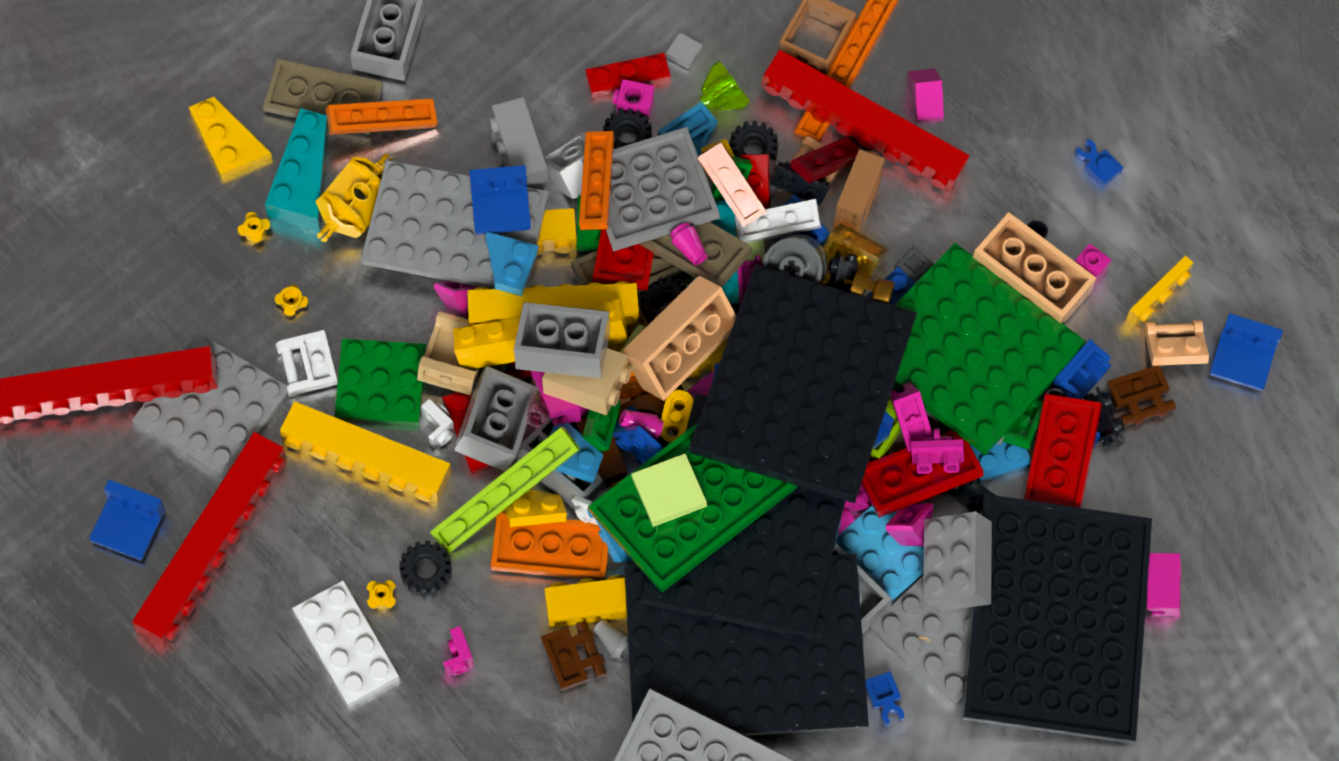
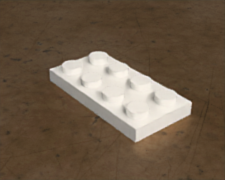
M344 581L292 608L348 708L400 680Z

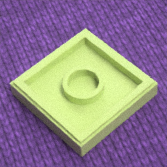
M686 454L631 474L653 527L707 507L706 499Z

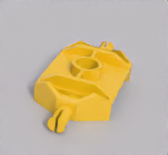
M383 154L376 163L367 158L353 157L324 193L315 201L325 222V226L317 233L319 239L324 235L321 239L322 242H327L334 232L358 238L370 225L385 167L384 161L389 157L388 154ZM354 188L360 189L364 193V200L358 199L355 196Z

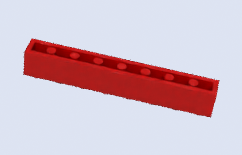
M780 49L763 75L761 86L770 95L782 97L792 107L799 110L803 109L812 114V117L819 122H828L840 134L844 136L850 135L859 140L860 144L865 148L877 150L887 160L902 164L907 167L910 173L927 178L939 189L951 191L966 167L970 157L967 153Z
M207 346L0 378V423L8 424L14 420L24 418L38 419L43 415L50 414L65 415L75 410L92 411L98 407L108 405L117 407L134 401L150 402L154 398L160 397L176 398L182 394L192 392L199 394L207 393L212 389H218L216 358L211 347Z
M256 432L252 434L134 617L132 624L135 631L164 647L169 640L173 641L181 628L180 622L184 616L188 617L195 608L196 601L194 600L200 591L203 593L208 588L211 582L210 575L214 569L220 568L224 563L227 555L225 552L230 544L234 545L238 541L242 532L240 528L245 520L250 521L257 509L256 503L260 497L264 498L268 494L272 485L270 481L275 473L280 474L285 467L287 459H285L284 447Z

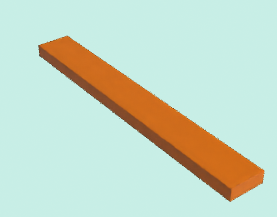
M867 0L826 74L828 77L848 88L852 87L899 0ZM805 111L794 131V136L802 140L808 136L821 143L830 124L817 121L812 117V114Z

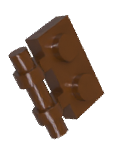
M1160 365L1121 376L1106 383L1116 410L1127 407L1129 411L1128 414L1120 416L1123 426L1130 424L1136 426L1142 424L1143 420L1155 416L1161 418L1167 416L1168 412L1176 410L1173 399L1163 402L1161 395L1167 394L1170 388ZM1151 400L1152 406L1143 409L1139 408V402Z
M586 621L576 625L579 634L573 637L568 626L540 636L561 692L587 683L588 677L585 671L593 669L597 679L607 675L604 667L605 659L602 654H599L595 645V634L593 631H590ZM584 646L588 658L581 660L576 647Z

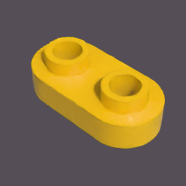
M684 390L673 391L665 400L661 417L664 424L659 436L665 445H669L686 431L694 401L692 396ZM681 404L684 406V409L679 411L674 406ZM675 430L678 432V434L676 436H670L668 434V431Z

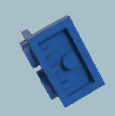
M525 165L469 170L475 234L531 229Z
M1229 313L1222 328L1210 375L1263 391L1283 330Z
M629 406V407L626 408V410H629V411L631 410V411H637V412H639V411H638L635 407H633V406ZM619 420L615 425L613 437L616 439V444L623 450L630 451L636 457V462L640 466L667 446L660 438L656 441L640 426L622 427L619 425Z
M108 480L104 488L108 499L89 539L100 546L137 560H142L165 513L162 499Z

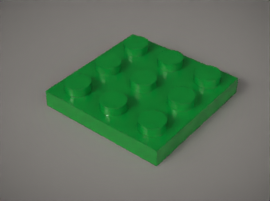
M342 339L334 417L345 422L420 426L423 382L418 381L417 376L419 363L426 352V344Z

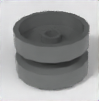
M798 233L787 235L772 245L764 256L762 266L821 284L827 276L829 263L827 253L820 242L811 236ZM793 261H795V266H800L799 270L793 268Z

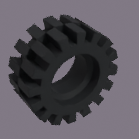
M622 108L618 110V115L613 112L610 114V119L607 117L605 125H603V131L614 132V149L652 138L651 122L648 123V117L646 115L641 117L642 112L637 110L636 114H633V109L628 108V113H624ZM629 127L637 131L638 137L635 141L626 143L618 139L617 132L621 128Z
M748 121L743 122V127L738 125L735 132L732 131L729 146L735 157L740 158V155L747 154L743 149L744 143L748 140H757L764 146V150L760 154H769V160H776L779 142H777V134L773 135L774 130L771 127L766 129V123L762 122L761 126H757V121H753L752 125L749 126Z
M667 277L665 282L663 278L658 279L659 284H655L653 281L650 283L651 289L643 290L645 295L640 296L641 303H639V306L649 324L664 310L658 309L663 302L677 298L686 289L684 283H681L679 279L673 280L672 277Z
M425 540V544L421 545L420 541L415 542V547L412 548L410 545L407 547V553L403 552L402 560L399 562L400 575L404 586H407L411 593L415 591L417 596L421 597L422 593H426V596L430 597L432 592H435L437 595L441 593L442 587L445 589L448 586V580L450 581L452 577L450 556L447 555L444 547L441 549L438 543L435 542L434 545H431L430 541ZM423 559L432 560L437 565L436 573L430 578L419 577L414 571L419 561Z

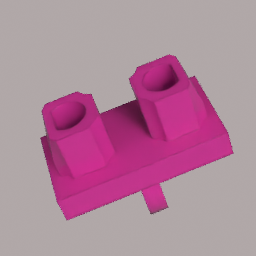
M934 429V437H923V441H911L912 463L916 465L917 473L929 474L933 472L932 463H944L945 472L958 473L961 462H964L963 439L952 440L951 436L940 437V429Z

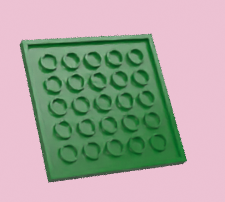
M954 243L895 304L896 307L917 312V316L894 386L903 392V384L911 382L920 391L926 411L986 456L1052 384L1057 375L1087 341L1063 323H1059L975 260L973 255L957 243Z

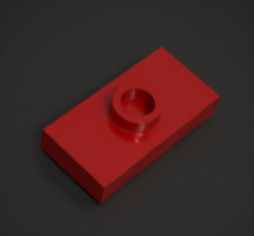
M769 154L740 155V158L750 160L753 165L747 182L765 209H770Z

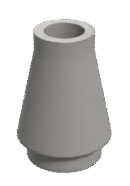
M605 619L599 621L594 627L593 632L599 637L612 658L626 659L629 656L628 633L610 624Z

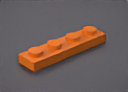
M433 98L336 104L326 107L330 135L435 128L438 124Z
M613 131L586 132L579 216L580 230L608 229L615 140Z

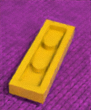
M1185 255L1129 310L1126 321L1133 327L1140 321L1144 323L1148 321L1155 312L1153 308L1159 302L1162 305L1165 304L1174 292L1172 290L1177 285L1182 287L1191 278L1190 270L1194 262Z

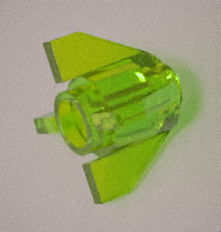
M720 60L710 67L701 87L703 94L700 96L708 110L712 107L716 111L739 109L750 102L729 70L724 67Z

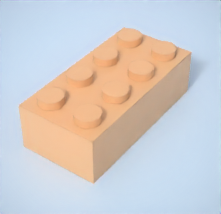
M1010 212L1004 216L974 250L973 254L975 260L1059 323L1063 324L1092 292L1097 279Z
M698 276L621 352L628 355L629 366L632 368V372L642 389L664 401L730 336L736 314L722 288Z

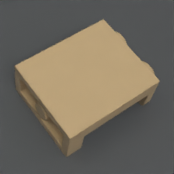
M437 313L435 326L424 357L422 356L419 363L418 381L472 395L480 368L469 370L460 367L454 351L453 329L469 326L468 319L458 317L453 313Z

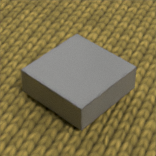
M679 32L667 50L666 58L689 70L702 51L703 45Z

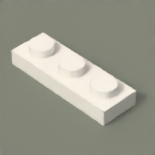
M816 199L766 209V213L744 227L735 216L738 239L746 244L822 228Z

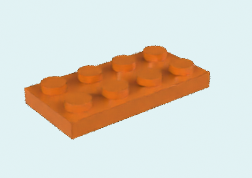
M501 513L496 517L491 570L575 579L591 578L596 581H602L606 579L608 546L602 541L598 533L601 530L600 527L589 522L585 523L580 520L566 519V522L510 527L506 513Z

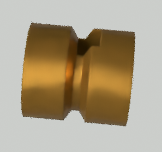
M856 272L850 293L868 298L864 296L865 290H873L870 299L889 304L895 282L881 278L873 281L871 275Z

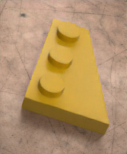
M215 97L189 107L191 116L221 179L272 158L271 152Z

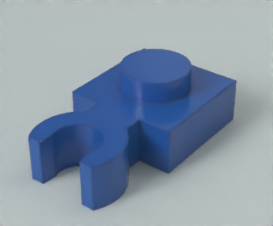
M1090 139L1086 140L1084 145L1090 152L1085 153L1080 148L1075 150V157L1079 161L1088 163L1084 170L1102 188L1106 187L1124 170V167L1106 149L1099 154L1096 151L1095 143Z
M891 671L867 679L866 694L873 710L882 708L881 721L885 727L889 726L890 721L887 715L890 713L896 714L900 722L903 721L904 712L901 707L895 705V702L901 700V695Z

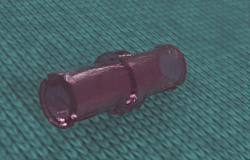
M543 399L534 403L527 414L528 424L535 428L547 423L550 419Z

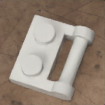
M325 330L284 339L276 343L277 352L281 354L288 381L287 390L289 397H297L305 392L338 384ZM300 348L307 375V380L299 381L292 351Z

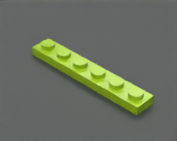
M560 427L430 531V533L439 545L446 549L447 555L452 553L580 451L581 448L565 427Z

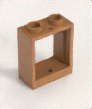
M803 0L779 41V49L826 75L855 23L856 13L829 0ZM807 15L841 30L826 59L792 44Z
M859 149L836 206L833 229L859 238L881 183L885 158L881 157L878 153Z

